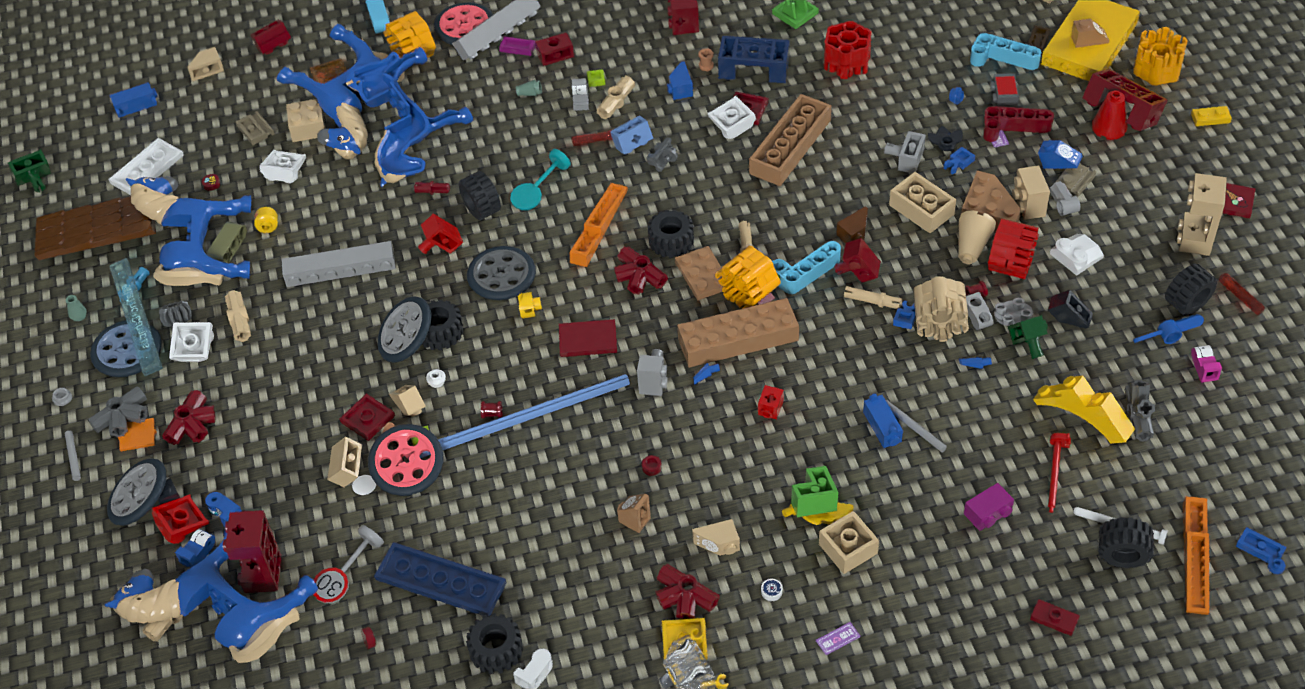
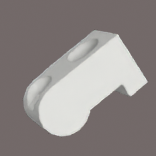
M546 649L536 650L526 668L522 670L518 667L514 672L515 683L524 689H537L552 669L553 663L550 652Z

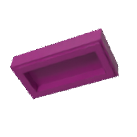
M503 37L499 50L505 53L531 56L536 44L534 40Z

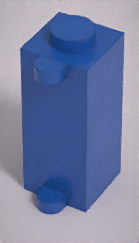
M149 82L110 95L118 118L157 105L155 98L158 95L155 88L151 89Z
M872 394L869 399L864 400L863 413L883 448L895 446L902 442L903 429L883 395L877 396V394Z

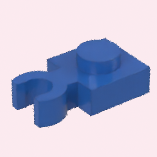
M961 147L950 155V160L944 163V169L952 167L951 174H955L958 167L964 169L974 162L975 155Z
M903 301L902 309H897L893 319V326L912 329L916 319L915 305L913 304V306L909 307L907 306V301Z

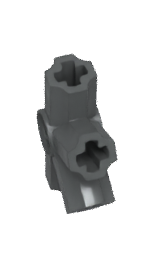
M1137 380L1126 385L1124 389L1127 399V417L1135 428V438L1139 441H1147L1153 438L1154 435L1150 419L1151 414L1155 412V404L1149 401L1150 384Z
M137 386L122 397L110 398L106 403V407L89 418L88 422L97 433L109 426L111 436L122 437L128 432L127 421L145 422L148 409L140 404L146 401L147 398Z

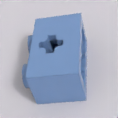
M637 116L610 131L616 149L623 154L630 153L635 148L645 145L653 139L648 121L641 116Z

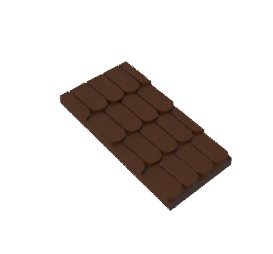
M131 196L123 199L121 197L93 206L85 205L68 211L54 212L36 218L35 257L38 260H43L156 234V222L135 208L131 203Z

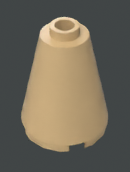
M965 211L959 218L958 257L965 264H972L977 261L995 230L996 221L986 213L982 216L977 214L978 211Z

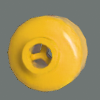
M262 207L256 211L254 225L259 232L271 233L276 230L278 215L273 208Z

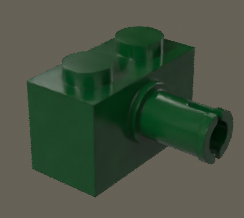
M42 150L8 162L11 175L17 186L31 182L35 192H40L39 187L41 191L45 190L46 186L43 184L41 177L51 174Z
M1042 315L1007 326L1013 345L1025 341L1028 344L1032 359L1044 356L1039 339L1040 336L1048 334V326Z

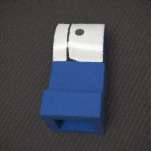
M202 529L196 530L190 541L184 547L180 546L175 552L180 564L191 568L204 560L213 548L216 538Z

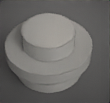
M58 388L53 392L52 401L57 406L67 405L72 400V394L66 388Z

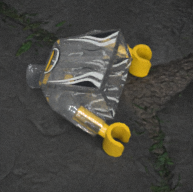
M694 628L691 630L690 636L685 635L672 642L666 659L663 661L667 673L659 678V682L664 689H668L673 684L677 689H726L729 683L723 685L719 682V680L725 679L726 675L720 674L716 680L712 679L715 675L698 646L703 641V635L694 637L698 634L699 629Z

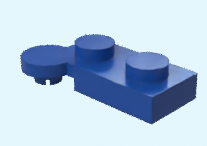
M1246 527L1236 547L1267 562V568L1270 572L1274 574L1283 573L1286 565L1281 557L1287 547Z

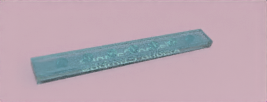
M125 258L109 266L144 376H148L163 369L129 261Z

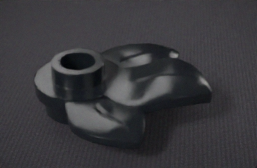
M941 126L936 134L928 133V139L931 143L938 145L939 149L947 152L954 150L956 144L962 141L963 132L962 130H956L951 133L944 126Z

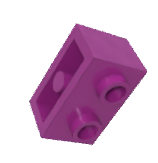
M996 483L965 502L964 515L981 531L986 527L990 528L1000 518L1009 516L1013 511L1014 499L999 483Z

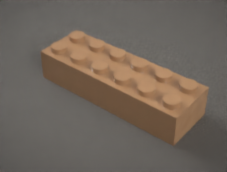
M800 94L750 157L749 174L781 186L831 121V105Z
M787 298L677 325L678 340L689 368L799 341V325Z

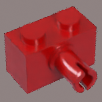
M434 213L421 224L426 239L418 245V248L424 254H427L435 245L451 254L463 243L457 227Z

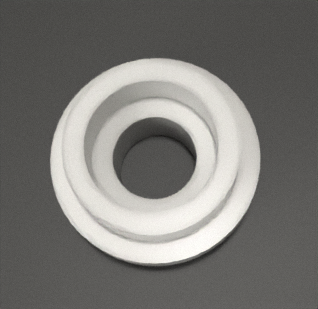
M435 369L427 374L426 380L430 386L438 388L444 384L446 376L442 370Z

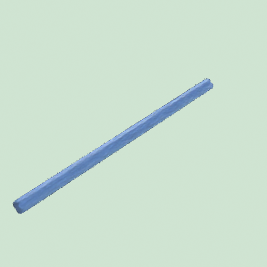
M624 374L438 440L441 443L442 450L625 387L629 385V378ZM424 451L421 453L420 458L431 455V453Z

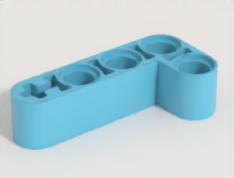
M365 0L375 34L384 32L386 30L385 24L390 21L383 0Z
M982 33L977 37L972 46L970 63L979 67L983 66L988 58L1029 70H1035L1040 65L1041 50L1034 46Z
M829 241L794 266H790L782 259L773 260L774 268L781 281L778 287L787 294L799 292L832 269L836 263L840 262V244L835 241Z

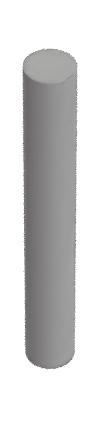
M66 431L65 439L72 479L78 481L81 479L73 432Z

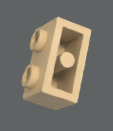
M344 437L332 446L327 480L345 487L358 478L362 444Z

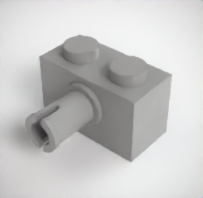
M908 131L902 146L886 143L884 154L899 156L898 170L914 173L917 171L924 152L926 135Z
M653 349L651 356L640 355L637 368L639 394L662 396L663 389H667V365H664L663 351L660 349Z

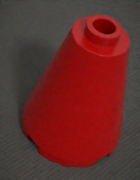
M1111 91L1105 97L1092 121V130L1097 136L1101 137L1102 135L1107 140H1116L1125 135L1128 123H1126L1127 113L1123 93Z

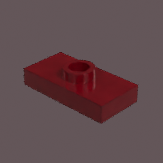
M1038 599L1030 620L1072 636L1080 615Z

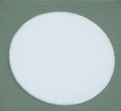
M370 475L359 476L352 484L354 492L359 495L369 494L376 487V483Z

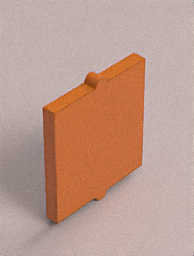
M149 418L141 423L127 422L128 432L124 436L118 437L120 440V451L155 446V434L157 433L154 418Z

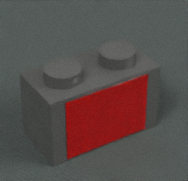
M1015 73L994 74L993 81H990V92H993L992 103L997 107L1018 108L1019 94Z

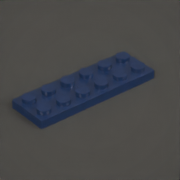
M395 542L392 543L374 575L377 581L482 616L487 615V617H490L507 584L505 578Z

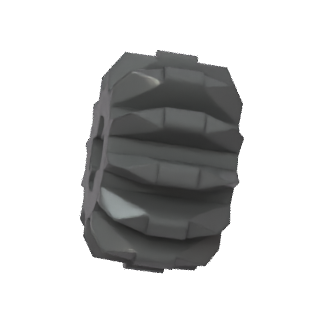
M175 301L159 309L160 320L163 326L166 327L173 326V323H185L192 318L191 308L186 301Z

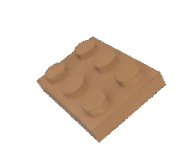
M709 246L675 257V263L697 301L722 292V287L724 286H721L718 282L722 276L718 279L715 277V273L722 267Z

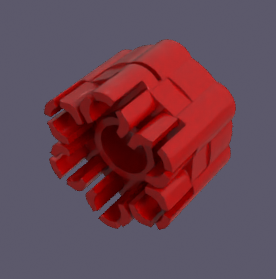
M854 21L829 26L824 45V69L827 71L829 64V72H836L837 76H840L841 79L852 77L853 72L856 75H861V66L863 67V75L868 72V61L871 51V30Z
M1002 218L994 236L988 260V270L1026 279L1033 257L1030 256H1034L1035 250L1031 249L1036 248L1037 242L1035 241L1039 237V228Z

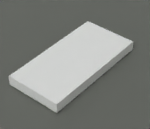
M158 138L109 178V182L131 195V186L125 180L126 178L132 180L141 177L158 178L184 156L183 151Z

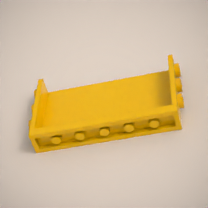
M1078 0L1043 51L1041 65L1090 81L1093 73L1108 69L1136 27L1140 11L1108 0ZM1093 20L1105 30L1109 43L1076 48L1071 38L1073 21Z

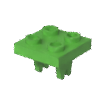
M785 0L772 9V14L794 29H797L819 14V8L807 0Z

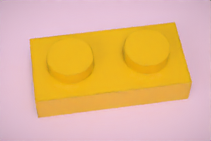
M1227 106L1192 109L1191 112L1195 126L1231 123L1232 119Z

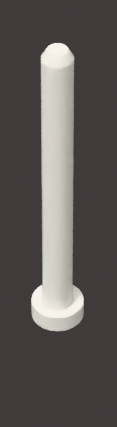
M1075 507L1073 512L1077 516L1100 523L1116 519L1080 507ZM1163 529L1161 532L1153 530L1154 539L1159 540L1158 543L1164 545L1168 531Z

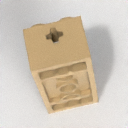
M1195 173L1194 180H1190L1188 192H1191V194L1188 195L1187 199L1190 213L1185 212L1183 219H1179L1178 230H1181V233L1178 232L1177 236L1180 252L1210 256L1225 205L1227 177Z

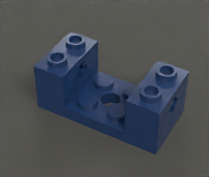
M722 36L718 56L719 79L735 80L738 65L769 67V82L786 83L790 40Z

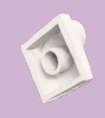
M736 96L707 113L727 139L735 138L753 126L756 120L755 114Z
M273 150L260 165V172L270 181L278 180L292 183L298 178L297 171L305 161L306 154Z
M1085 234L1061 238L1057 240L1055 247L1050 250V255L1075 275L1080 274L1104 257L1098 244Z
M211 322L173 323L169 358L180 362H201L207 360L210 343L214 338Z

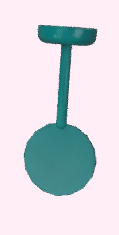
M552 149L549 153V158L553 164L534 184L524 183L513 189L510 200L515 208L530 210L540 203L542 193L538 187L539 184L555 167L566 170L571 166L570 160L563 152L558 149Z

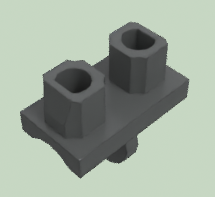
M666 137L663 142H657L655 153H649L646 157L648 164L655 166L657 171L661 172L669 161L674 162L678 157L676 148L671 145V138Z

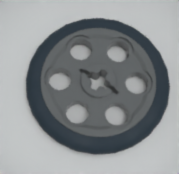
M497 246L486 249L472 260L467 270V281L472 290L481 297L490 300H507L524 293L531 286L536 275V266L533 259L523 250L511 246ZM506 257L512 258L509 262L503 261ZM487 261L494 262L492 265L485 264ZM517 267L524 268L522 271H515ZM482 274L488 275L484 279L479 278ZM512 280L518 281L515 285L508 284ZM493 284L500 285L496 289L490 288V286Z

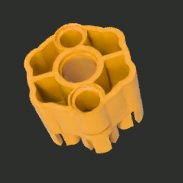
M416 11L385 24L384 36L392 35L386 39L388 44H392L389 46L390 50L396 52L400 58L404 54L413 52L418 47L424 50L427 58L434 55L436 45L429 27Z
M1169 27L1159 28L1157 32L1149 30L1147 38V31H1143L1133 69L1134 75L1154 86L1178 81L1185 55L1187 38L1183 37L1180 44L1182 35H1174V32Z
M753 246L745 248L715 273L717 279L722 276L718 282L721 286H724L722 287V292H725L723 293L724 297L727 300L730 299L731 302H735L739 308L745 304L742 309L757 304L781 284L771 259Z

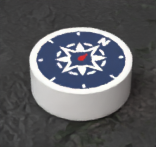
M768 579L763 582L761 594L766 600L776 601L782 596L783 587L778 580Z

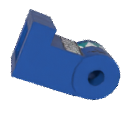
M212 492L205 499L210 513L214 516H219L224 527L226 521H229L230 512H242L240 506L219 492Z

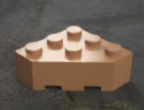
M977 171L963 204L961 214L965 211L973 210L978 211L977 214L982 216L984 213L988 214L996 221L994 230L996 232L1002 218L1019 222L1021 208L995 175Z

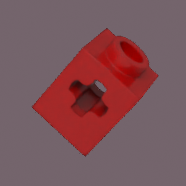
M765 385L758 402V415L777 420L784 402V390Z

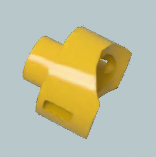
M532 292L518 295L521 318L536 317L535 310L542 309L540 297L533 298Z

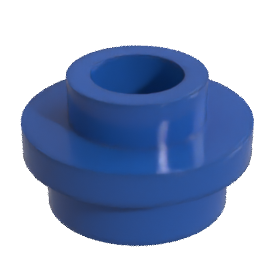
M961 87L952 88L949 94L950 102L958 105L964 98V92Z

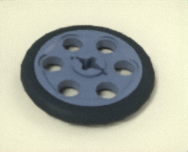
M133 320L117 322L104 329L95 338L90 352L91 362L97 370L108 376L128 377L138 374L152 365L161 351L162 340L158 330L151 324L140 320H134L136 323H133ZM140 322L143 323V326L137 327ZM139 328H141L139 331H142L140 333H144V335L147 334L146 336H143L141 338H135V336L139 334ZM126 333L124 337L117 338L118 334ZM143 344H149L150 347L148 348V350L143 352L140 351V349L145 346ZM112 345L111 349L103 350L105 346ZM117 358L116 362L108 363L110 359ZM136 359L134 363L127 364L128 360Z

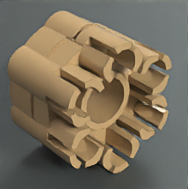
M939 276L914 288L915 315L919 336H923L924 329L925 337L933 336L934 339L945 342L948 341V338L953 337V333L956 335L961 334L960 325H962L964 333L968 331V308L965 285L962 282Z

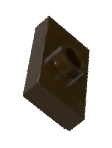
M1034 26L1027 45L1039 48L1042 55L1051 29Z

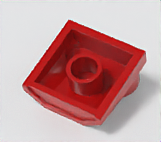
M190 494L152 508V515L156 526L170 543H180L184 541L187 534L209 524L208 519L201 513L191 499Z

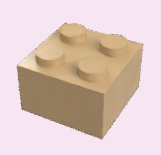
M317 99L286 104L288 127L293 142L317 138L318 132L326 129L324 112L319 106Z
M1039 165L1019 168L1017 176L1014 177L1015 189L1012 190V196L1021 208L1020 213H1022L1024 220L1046 217L1050 190Z
M854 511L819 531V545L843 574L878 554V538Z

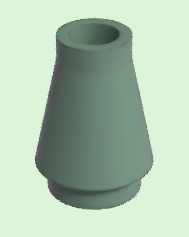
M534 79L516 86L517 95L538 96V94H542L540 81Z
M69 295L65 299L69 318L73 321L83 320L86 317V308L75 295Z

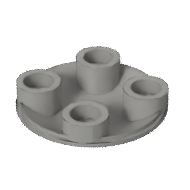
M1015 298L1013 301L997 303L994 316L999 323L1010 326L1031 319L1033 317V310L1025 303L1023 298Z

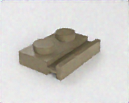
M258 111L254 115L250 114L236 121L237 127L252 145L267 139V136L270 134L272 136L275 135L273 129Z
M1079 163L1078 168H1067L1056 182L1061 181V183L1066 185L1070 193L1079 197L1095 178L1097 171L1094 170L1092 172L1088 167Z

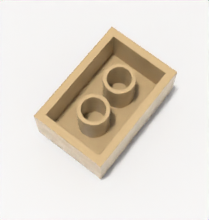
M914 172L890 190L889 206L927 232L932 233L955 214L956 199Z

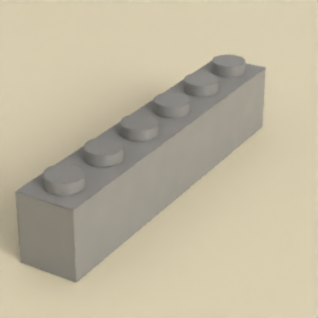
M514 0L452 44L463 60L467 58L471 60L478 55L477 51L480 49L484 51L489 48L490 42L493 41L495 43L502 38L501 34L504 32L505 34L510 33L514 30V25L517 24L519 26L526 21L525 18L527 16L530 18L537 14L536 10L541 6L537 0Z
M391 241L282 259V270L286 287L396 269Z

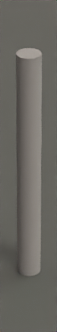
M886 400L891 411L898 419L939 451L944 452L947 446Z

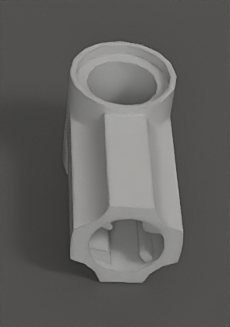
M1061 181L1055 182L1050 187V193L1056 201L1057 210L1061 216L1080 211L1081 206L1078 197L1072 196L1064 183H1061Z

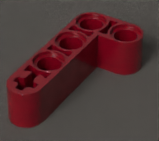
M987 107L984 114L983 138L988 142L997 141L1000 130L1048 133L1052 130L1054 113L1047 109Z

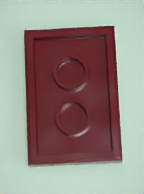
M615 319L560 323V357L617 353Z

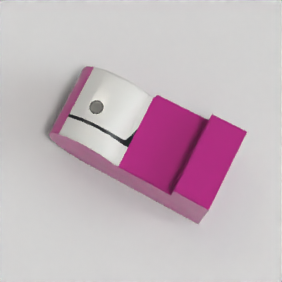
M1209 345L1193 347L1191 356L1201 383L1218 380L1222 366L1213 356L1212 348ZM1208 372L1213 373L1211 376H1206Z

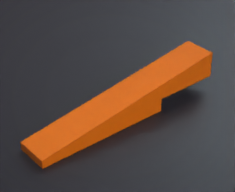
M614 183L609 185L584 223V231L570 251V263L584 267L588 266L628 191V187Z
M1186 496L1183 502L1186 613L1209 615L1207 498Z

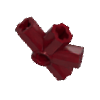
M624 246L620 250L618 260L624 264L615 266L614 271L618 283L629 280L628 291L639 295L644 292L647 282L656 289H661L666 284L668 276L650 263L647 256L638 254L629 246Z
M191 391L183 404L175 409V416L163 433V439L172 445L179 444L186 433L193 442H201L208 435V431L203 424L215 423L216 421L214 405L203 406L207 400L206 396L201 391Z
M669 564L663 565L659 571L657 580L667 587L656 591L655 594L663 610L677 604L676 618L694 619L696 604L708 612L714 610L717 606L720 595L697 582L694 576L690 574L685 575ZM685 586H693L689 590L683 589Z

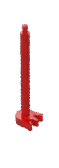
M1054 433L1050 436V444L1054 446L1048 500L1050 513H1053L1056 504L1061 447L1070 448V433Z

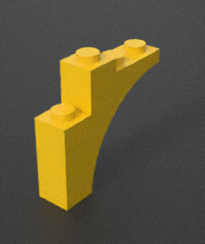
M1069 376L1063 381V384L1042 386L1033 399L1036 405L1058 407L1081 417L1099 430L1110 443L1126 442L1135 430L1112 393L1095 394L1084 376Z

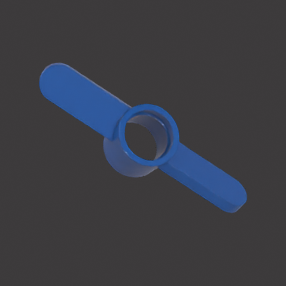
M1196 314L1177 321L1167 320L1158 326L1156 332L1135 338L1133 341L1137 343L1160 335L1165 344H1173L1182 337L1183 331L1201 326L1204 318Z

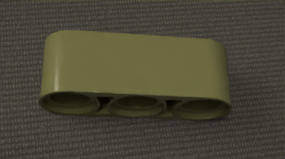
M226 222L210 246L207 255L215 260L230 263L246 237V226Z

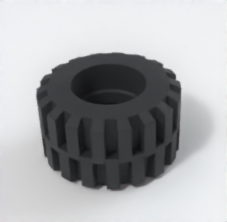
M477 171L459 181L461 197L469 212L476 219L483 220L500 211L501 203L498 192L485 173Z
M665 210V212L661 211L658 212V215H654L649 220L648 240L651 250L655 251L657 255L661 254V257L664 258L666 256L669 258L678 257L681 254H686L687 250L690 251L694 244V227L690 216L684 215L682 211L677 212V210Z
M1192 264L1178 273L1171 281L1165 293V300L1185 316L1193 314L1209 301L1216 290L1218 281L1200 264Z
M432 300L431 303H428L431 310V324L422 344L425 348L430 347V350L448 349L450 345L457 344V340L460 341L461 335L464 332L460 310L454 303L451 304L450 301Z
M1129 517L1110 519V521L1104 522L1099 528L1098 555L1107 564L1119 568L1144 566L1154 556L1153 529L1148 523L1142 522L1139 519Z
M496 613L491 614L490 617L484 615L482 620L477 619L474 621L475 626H470V633H467L466 636L467 648L476 668L480 667L482 672L488 670L489 674H494V671H498V674L503 673L504 669H507V671L512 669L511 665L518 663V658H521L523 650L520 629H518L517 623H513V619L510 617L505 618L503 614L496 616ZM490 640H505V643L498 648L490 649L484 647Z

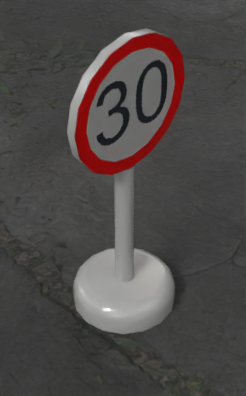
M361 525L358 528V533L364 541L341 570L338 568H327L315 576L313 581L316 583L318 591L314 596L318 601L334 603L345 596L349 587L348 577L345 574L346 570L368 543L376 548L383 545L384 541L378 534L365 525Z

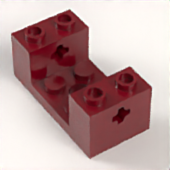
M667 0L670 3V6H667L668 16H671L668 19L669 29L672 28L673 35L698 33L699 14L697 0Z
M1109 68L1092 74L1082 97L1089 105L1096 107L1102 105L1109 92L1120 91L1124 94L1126 102L1134 104L1126 123L1130 124L1137 131L1157 125L1168 101Z
M264 510L230 512L229 521L225 523L227 537L223 540V550L227 552L230 560H240L242 568L241 573H238V585L242 586L244 593L278 591L281 553Z

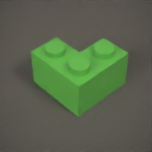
M821 466L806 469L805 483L792 485L791 505L796 516L802 517L837 511L838 490L827 467Z

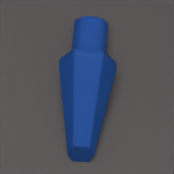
M990 357L959 359L961 365L983 369V366L992 364Z
M706 363L693 377L694 385L711 377V373L720 371L719 365L709 366Z

